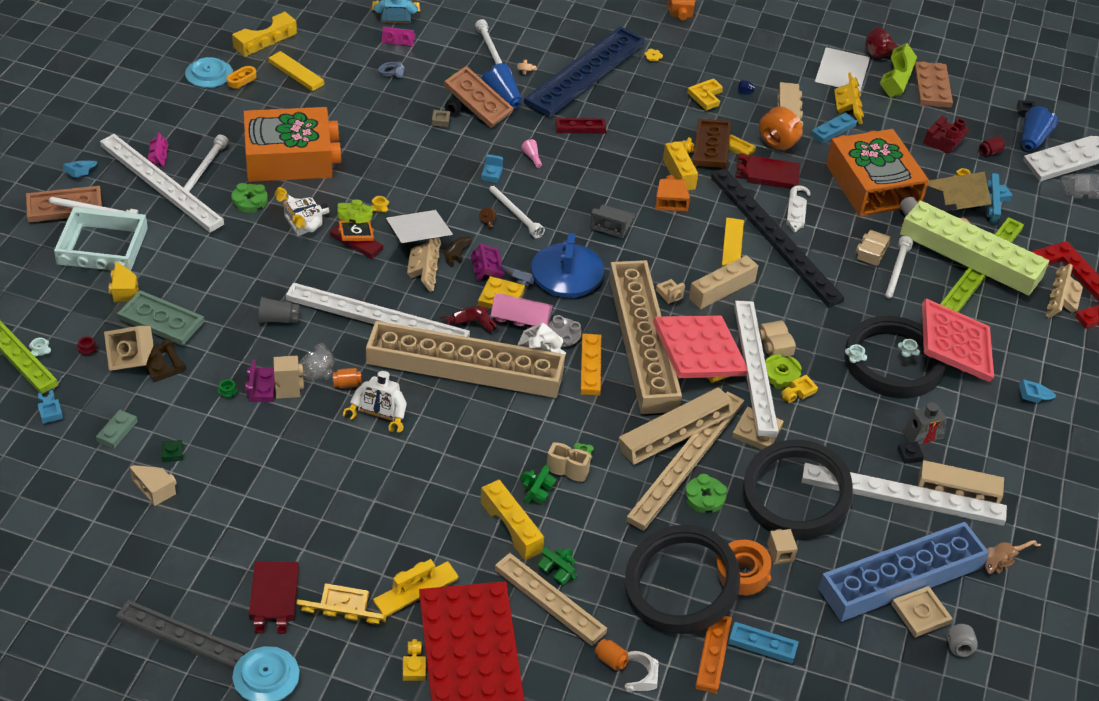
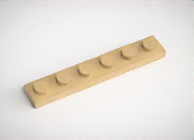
M511 553L495 565L496 572L591 646L607 633V627Z

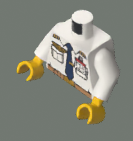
M278 187L275 192L277 201H283L284 216L297 236L307 232H314L322 225V215L329 213L326 203L317 205L311 197L303 199L293 198L281 187Z
M380 371L377 377L374 376L370 381L364 382L355 391L350 401L351 406L343 411V416H346L348 410H351L353 412L351 419H354L357 416L356 407H359L358 411L392 420L393 422L388 426L389 431L393 432L394 426L397 424V433H399L404 428L401 419L404 418L407 403L400 391L399 384L389 380L390 374L388 372Z

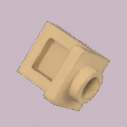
M670 279L656 285V291L669 304L684 297L685 284L680 283L677 285Z

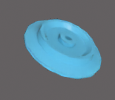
M206 57L190 64L185 71V77L194 86L215 88L227 83V76L233 73V69L228 63L220 59Z
M263 646L250 650L239 659L234 667L232 680L235 690L248 701H281L291 694L298 684L300 670L296 659L288 651L278 647Z

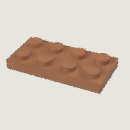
M924 61L915 62L914 72L919 105L951 108L953 101L946 64L927 63Z
M467 66L444 81L443 85L490 128L513 112L514 108Z
M100 186L26 193L28 222L69 218L73 208L50 204V197L102 206Z

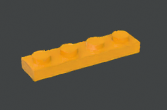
M582 334L580 394L600 396L601 335Z

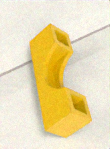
M286 12L272 17V25L267 29L253 31L245 28L232 34L233 48L245 57L297 34L296 20Z
M497 480L481 487L482 506L491 517L497 515L503 520L512 537L513 546L524 561L541 554L544 546L543 534L503 483Z

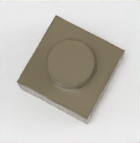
M434 110L432 126L448 127L450 111Z

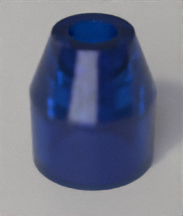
M741 79L738 92L744 94L753 93L755 85Z

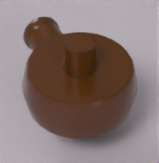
M485 207L480 211L479 217L483 223L487 224L488 229L493 228L492 222L496 218V212L490 207Z

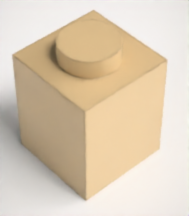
M791 529L770 531L767 545L773 563L794 562L798 549Z

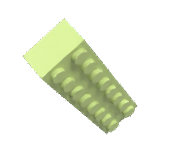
M921 200L904 218L900 235L908 236L913 241L1028 296L1044 277L1049 264V260L1042 256L1036 255Z

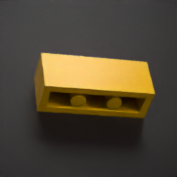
M682 142L666 143L663 161L670 174L675 176L676 180H684L687 190H695L698 172Z

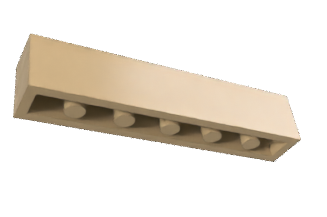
M718 387L620 436V451L634 465L733 415L732 399Z

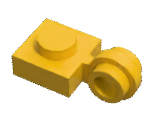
M804 375L792 381L790 387L785 388L781 392L782 399L785 402L792 403L797 398V395L804 399L815 394L818 387L807 375Z
M412 639V641H408V655L412 656H403V681H426V656H417L421 655V641Z

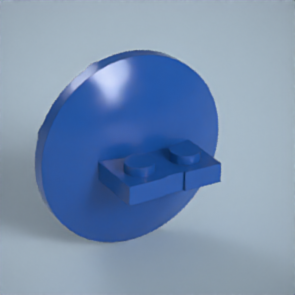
M568 233V238L563 243L549 245L541 249L532 260L531 274L534 277V281L552 296L575 299L578 296L594 291L603 280L604 265L602 260L589 248L575 244L576 234Z

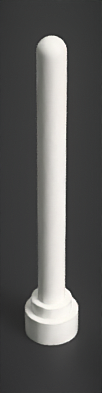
M478 20L475 23L477 32L483 35L495 64L502 63L489 36V26L486 20Z
M221 134L216 136L213 141V148L183 187L188 192L219 150L227 147L229 140L226 136Z
M495 186L489 188L490 192L529 228V233L535 239L540 238L544 234L545 228L540 223H533Z
M56 197L49 198L50 204L69 208L81 207L138 214L136 209L122 211Z
M902 236L899 239L898 248L900 251L885 294L887 299L893 297L906 252L912 248L913 240L908 236Z

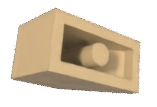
M136 465L130 467L132 481L154 506L176 495V480L172 474H168L163 468Z

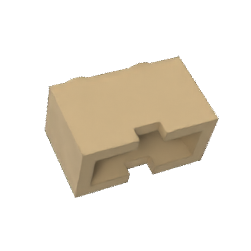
M298 356L274 357L276 399L300 397V389H304L303 377H299L303 375V366L298 364Z

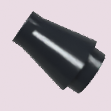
M457 97L448 100L445 104V111H450V115H457L464 103Z

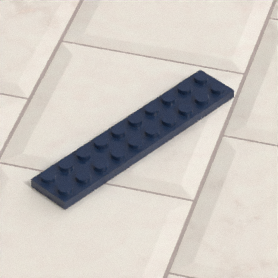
M618 27L526 96L524 104L551 117L643 46L645 38L625 28Z

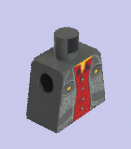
M930 402L926 408L912 412L902 433L908 442H918L919 445L944 439L947 418L936 403Z

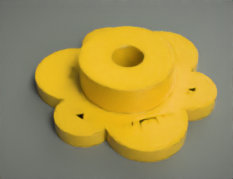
M648 49L644 54L646 59L650 61H658L663 58V54L659 50Z

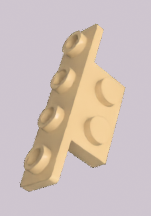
M439 237L429 238L425 244L415 246L410 250L407 274L410 278L422 275L421 281L429 292L434 291L436 283L439 247L441 245Z
M1070 263L1056 271L1050 301L1047 306V318L1059 313L1063 306L1071 313L1078 310L1083 287L1070 276L1073 267Z

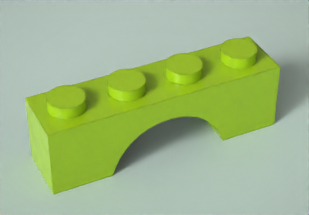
M908 43L893 50L891 59L894 70L884 74L880 81V85L890 98L895 95L899 96L904 92L917 59Z

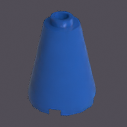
M496 64L492 66L490 72L486 71L481 79L513 108H517L520 105L522 98L511 69L507 64Z
M1041 106L1032 107L1027 111L1021 139V146L1024 150L1035 151L1056 128L1058 118L1054 112L1051 114L1048 112V108Z

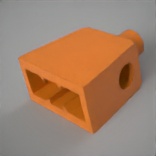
M666 0L670 16L679 17L680 20L692 18L696 0Z
M673 175L660 179L655 210L688 211L690 196L685 181L676 180Z

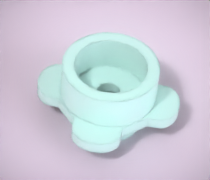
M36 338L29 344V347L32 349L31 353L35 357L51 352V348L48 347L49 341L44 338Z
M905 339L903 343L900 342L898 344V348L901 349L904 357L917 356L920 353L917 349V342L912 339Z
M852 345L845 350V354L849 356V361L852 363L867 360L865 349L861 345Z

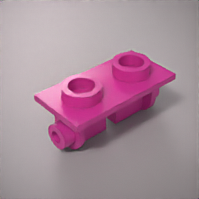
M383 26L382 43L413 46V40H415L414 30Z
M158 132L157 138L150 141V153L147 160L154 165L160 163L164 167L168 142L162 137L160 132Z

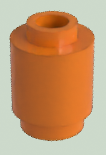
M348 368L333 372L334 388L358 387V383H362L361 371H357L356 368Z
M601 640L595 649L598 659L615 671L623 669L629 661L628 652L612 640Z

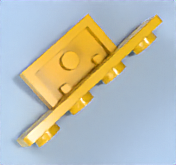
M850 72L848 73L849 84L834 89L836 105L839 114L853 109L860 125L863 124L862 117H864V114L860 108L862 107V102L859 98L861 96L858 88L859 82Z
M431 559L426 562H419L414 568L406 572H399L393 578L392 590L374 598L373 602L381 614L387 617L420 600L419 589L445 587L457 581L459 576L448 561L435 567L436 565Z
M325 583L321 603L298 599L296 602L301 607V611L307 613H314L315 610L323 611V615L330 617L342 614L348 620L357 621L359 617L365 618L366 622L371 624H379L380 621L386 622L384 614L366 611L369 591Z

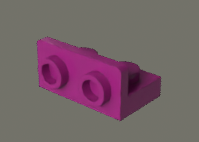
M479 244L471 254L476 280L481 281L485 274L501 279L504 271L500 267L502 261L499 249Z
M252 360L251 367L247 369V379H249V382L245 383V394H249V402H274L276 385L274 368H257L256 360Z

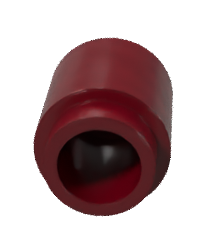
M999 136L992 137L979 145V151L983 156H992L1004 150L1005 142Z

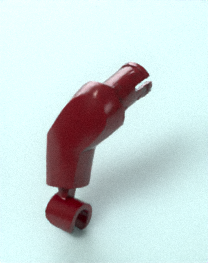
M473 306L453 312L451 317L448 315L440 317V319L448 318L447 325H450L451 322L460 324L469 321H479L488 333L498 326L487 314L488 309L483 306Z

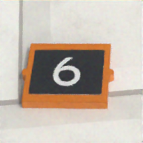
M339 221V233H341L342 241H374V229L371 227L370 221L365 223Z

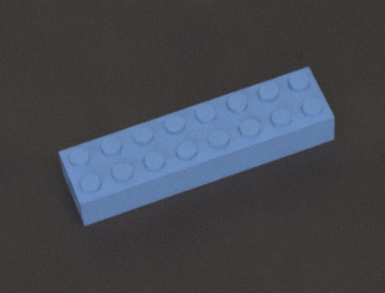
M962 522L823 573L818 589L842 622L892 603L893 599L927 586L931 588L982 569L989 552L967 523Z

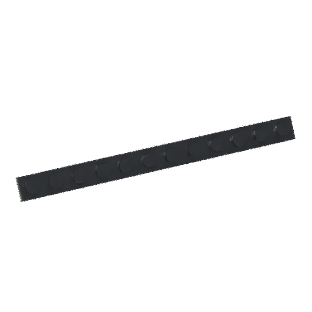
M726 168L711 173L710 178L828 308L843 303L844 296Z

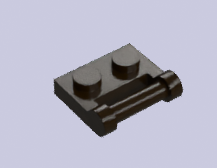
M166 339L160 345L154 346L146 365H144L153 383L180 374L186 370L185 363L179 359L170 339ZM167 352L174 364L173 366H168L162 356L163 353Z

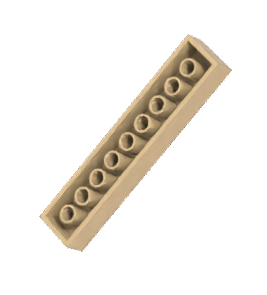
M647 260L611 262L609 281L640 413L670 412L680 407L682 394L676 372L653 324L654 318L661 317Z
M375 321L366 346V364L557 398L564 371L565 354Z

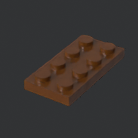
M698 119L693 156L694 166L727 168L732 121Z

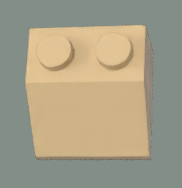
M136 326L104 332L109 371L146 365L153 348L151 326Z

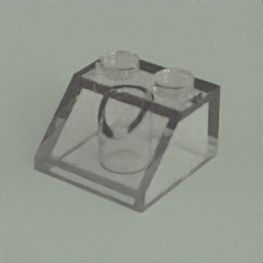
M1069 174L1060 176V182L1066 195H1072L1074 199L1083 198V196H1088V199H1099V174Z

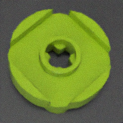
M352 200V203H339L337 205V217L342 221L350 223L351 219L356 220V223H365L372 219L373 207L362 204L361 200Z
M776 354L768 357L765 361L769 383L773 384L776 389L790 387L792 381L801 377V365L793 357L788 356V358L782 357V354Z

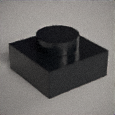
M1018 100L1017 108L1019 115L1025 116L1030 108L1036 106L1035 102Z
M918 442L900 443L897 449L904 464L923 461L924 455Z

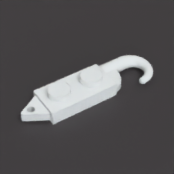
M800 185L794 186L790 190L786 225L794 233L800 228H804L807 204L806 199L797 196V191H804L810 196L809 189Z

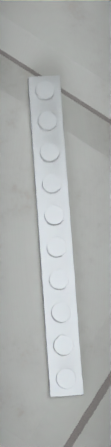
M113 134L100 141L103 149L208 232H212L224 225L222 217L117 135Z
M293 283L286 294L287 301L375 324V321L459 336H470L469 330Z
M735 301L734 309L743 359L747 365L746 376L757 436L777 437L778 426L754 302Z
M805 463L801 483L840 491L836 478L826 467ZM850 472L853 494L1002 526L1006 522L1007 505Z

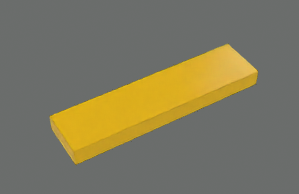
M281 51L268 58L270 64L311 91L325 85L324 79Z
M726 218L721 268L741 258L744 220Z

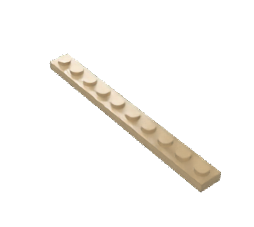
M729 392L726 393L732 399L733 415L693 434L628 514L626 522L645 531L744 404L743 399Z

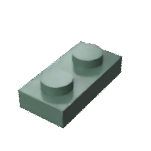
M119 410L96 436L97 442L115 449L138 422L137 416Z

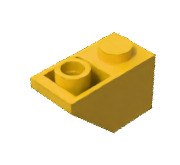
M115 262V268L111 270L112 283H109V294L113 296V302H129L139 290L137 276L121 263Z

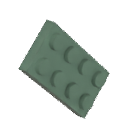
M141 290L117 313L119 320L134 326H151L153 334L170 339L172 342L182 346L204 323V316Z

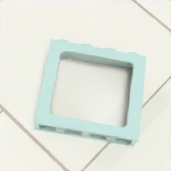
M73 207L54 250L56 263L58 265L111 271L115 268V262H119L131 271L148 229L146 215ZM86 226L135 232L126 256L75 251L73 248L82 228Z

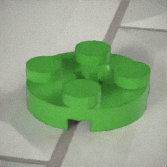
M240 183L231 195L233 206H237V210L241 212H256L257 208L262 206L263 209L268 203L267 192L261 184Z
M700 474L687 484L685 491L686 501L695 511L706 513V511L713 510L712 513L717 512L725 504L727 488L717 479L709 477L707 474ZM702 493H708L709 495L702 496Z

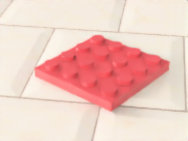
M925 299L922 302L924 354L947 365L956 367L963 372L972 374L979 379L991 382L994 378L990 326L929 299Z
M666 316L654 318L653 324L678 378L746 376L747 365L722 316Z

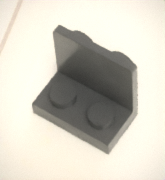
M601 205L600 209L594 208L591 212L590 229L624 238L634 219V214Z

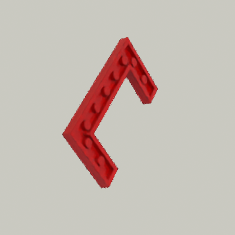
M1068 241L1030 251L1049 260L1048 265L1062 262L1065 266L1069 263L1073 265L1071 273L1099 302V275ZM1099 305L1076 312L1075 318L1085 329L1099 325Z

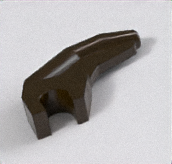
M471 236L460 237L452 241L446 248L444 256L446 263L450 267L454 266V260L459 264L462 263L461 252L471 244Z

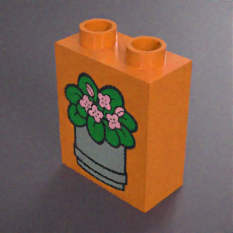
M327 107L244 111L248 182L333 178L332 164L341 163L340 142L331 143V141H339L338 120L328 121Z
M894 129L870 131L850 136L842 135L831 140L826 166L859 217L901 210L899 207L900 203L907 197H913L917 203L920 200L923 201L929 179Z

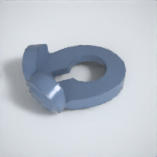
M399 61L387 62L382 64L378 70L382 76L395 75L396 78H401L404 75L405 67ZM388 68H393V70L389 72H384Z

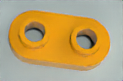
M244 66L227 76V85L238 89L253 81L257 77L256 69L252 66Z

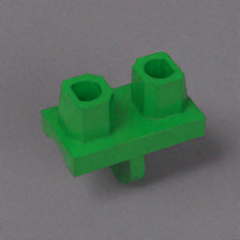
M544 465L537 477L534 470H530V472L525 471L521 474L520 481L523 483L522 487L525 489L530 487L523 499L524 502L529 503L532 499L542 504L545 501L548 492L541 489L540 485L550 490L556 481L553 476L548 474L550 467Z
M546 547L541 551L543 557L538 563L539 569L548 574L553 567H556L558 571L553 575V578L560 585L563 586L570 578L574 581L578 577L575 573V568L571 566L576 562L572 558V549L566 548L563 551L558 548L555 552L556 554Z

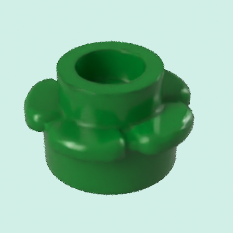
M225 379L219 383L218 393L220 395L231 397L237 393L238 389L233 380Z

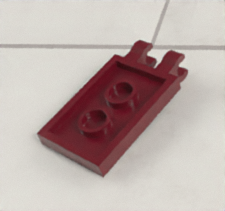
M738 154V160L742 161H737L736 178H746L747 182L788 189L799 185L800 163L751 155L747 158L745 154Z
M255 561L249 608V620H254L255 633H264L265 620H277V633L287 632V620H294L299 562Z

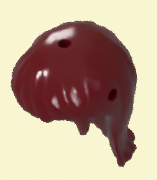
M880 27L873 29L866 37V50L875 58L889 57L892 55L893 50L899 47L892 40L891 36Z

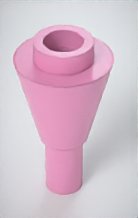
M524 141L521 150L534 162L536 168H540L542 163L539 159L536 141Z

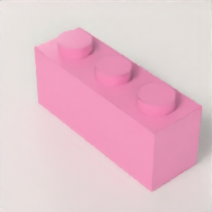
M496 293L491 316L500 322H506V319L514 321L513 324L518 326L529 324L533 327L542 322L548 325L553 305Z

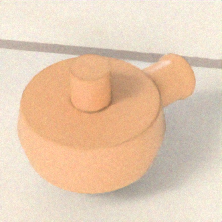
M523 60V63H518L517 66L518 70H522L524 75H526L527 71H536L537 69L536 66L527 64V60Z

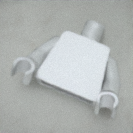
M543 322L524 330L517 345L566 355V352L560 349L563 339Z

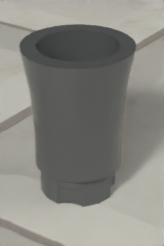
M261 296L258 323L298 322V304L272 300Z

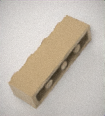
M780 82L777 94V107H785L791 110L798 117L803 127V121H801L803 111H801L802 91H799V84Z
M746 255L692 282L689 299L698 308L702 309L755 282L758 265Z
M923 460L919 471L918 487L1000 504L1003 497L1004 477Z

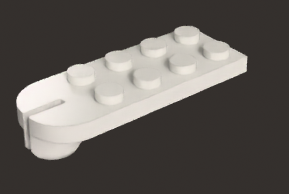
M1099 136L1085 137L1025 155L1023 161L1039 181L1099 164Z

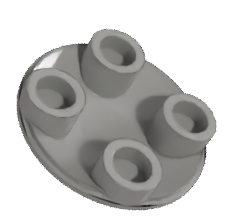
M561 315L554 316L553 320L548 322L547 326L563 339L561 347L571 346L581 337V325L579 322L563 318Z

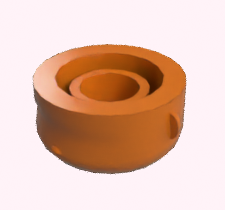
M778 106L772 108L761 118L759 123V132L762 140L775 150L783 151L791 148L802 136L803 129L800 120L791 110L785 107Z
M736 540L728 543L736 556L739 568L745 567L752 570L748 573L740 572L738 595L747 596L760 592L771 581L770 554L761 544L755 541ZM717 555V574L724 587L726 567Z

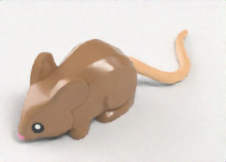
M1032 540L1020 546H1012L1010 543L1003 542L995 545L994 548L989 547L987 548L989 555L984 567L989 574L994 573V571L999 574L1003 567L1007 569L1015 563L1013 558L1019 554L1018 551L1032 544L1036 547L1041 544H1037L1035 540Z

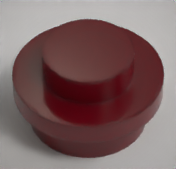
M85 336L79 339L77 350L81 354H91L96 351L97 342L92 337Z

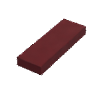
M604 118L555 119L556 133L606 134Z
M339 224L330 231L331 237L370 259H373L383 250V244L375 240L342 241L341 233H339Z

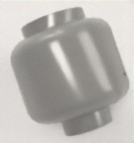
M957 624L948 630L947 642L949 649L954 655L967 657L976 651L978 641L972 627L966 624Z

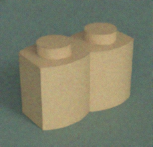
M870 230L868 234L865 233L862 242L858 244L856 249L857 259L878 266L889 246L891 237Z
M782 320L760 325V338L765 345V352L769 356L782 354V357L794 355L795 341Z
M552 443L547 454L549 471L557 475H566L575 481H585L590 469L591 455L580 449H571L562 443Z

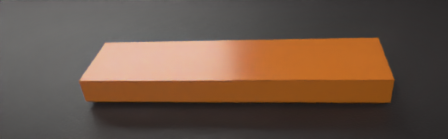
M724 616L720 621L707 628L695 686L697 690L718 693L732 617Z

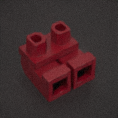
M941 116L927 130L923 143L944 153H950L968 133L969 128L965 127L967 122L957 118L953 124L947 122L946 117Z

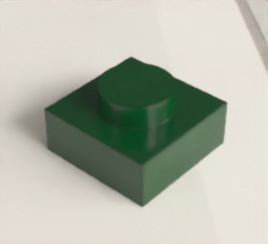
M182 440L161 442L162 463L183 461Z

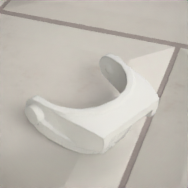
M640 651L629 652V660L643 664L648 671V675L641 681L626 683L625 690L633 692L656 689L659 662L646 653Z

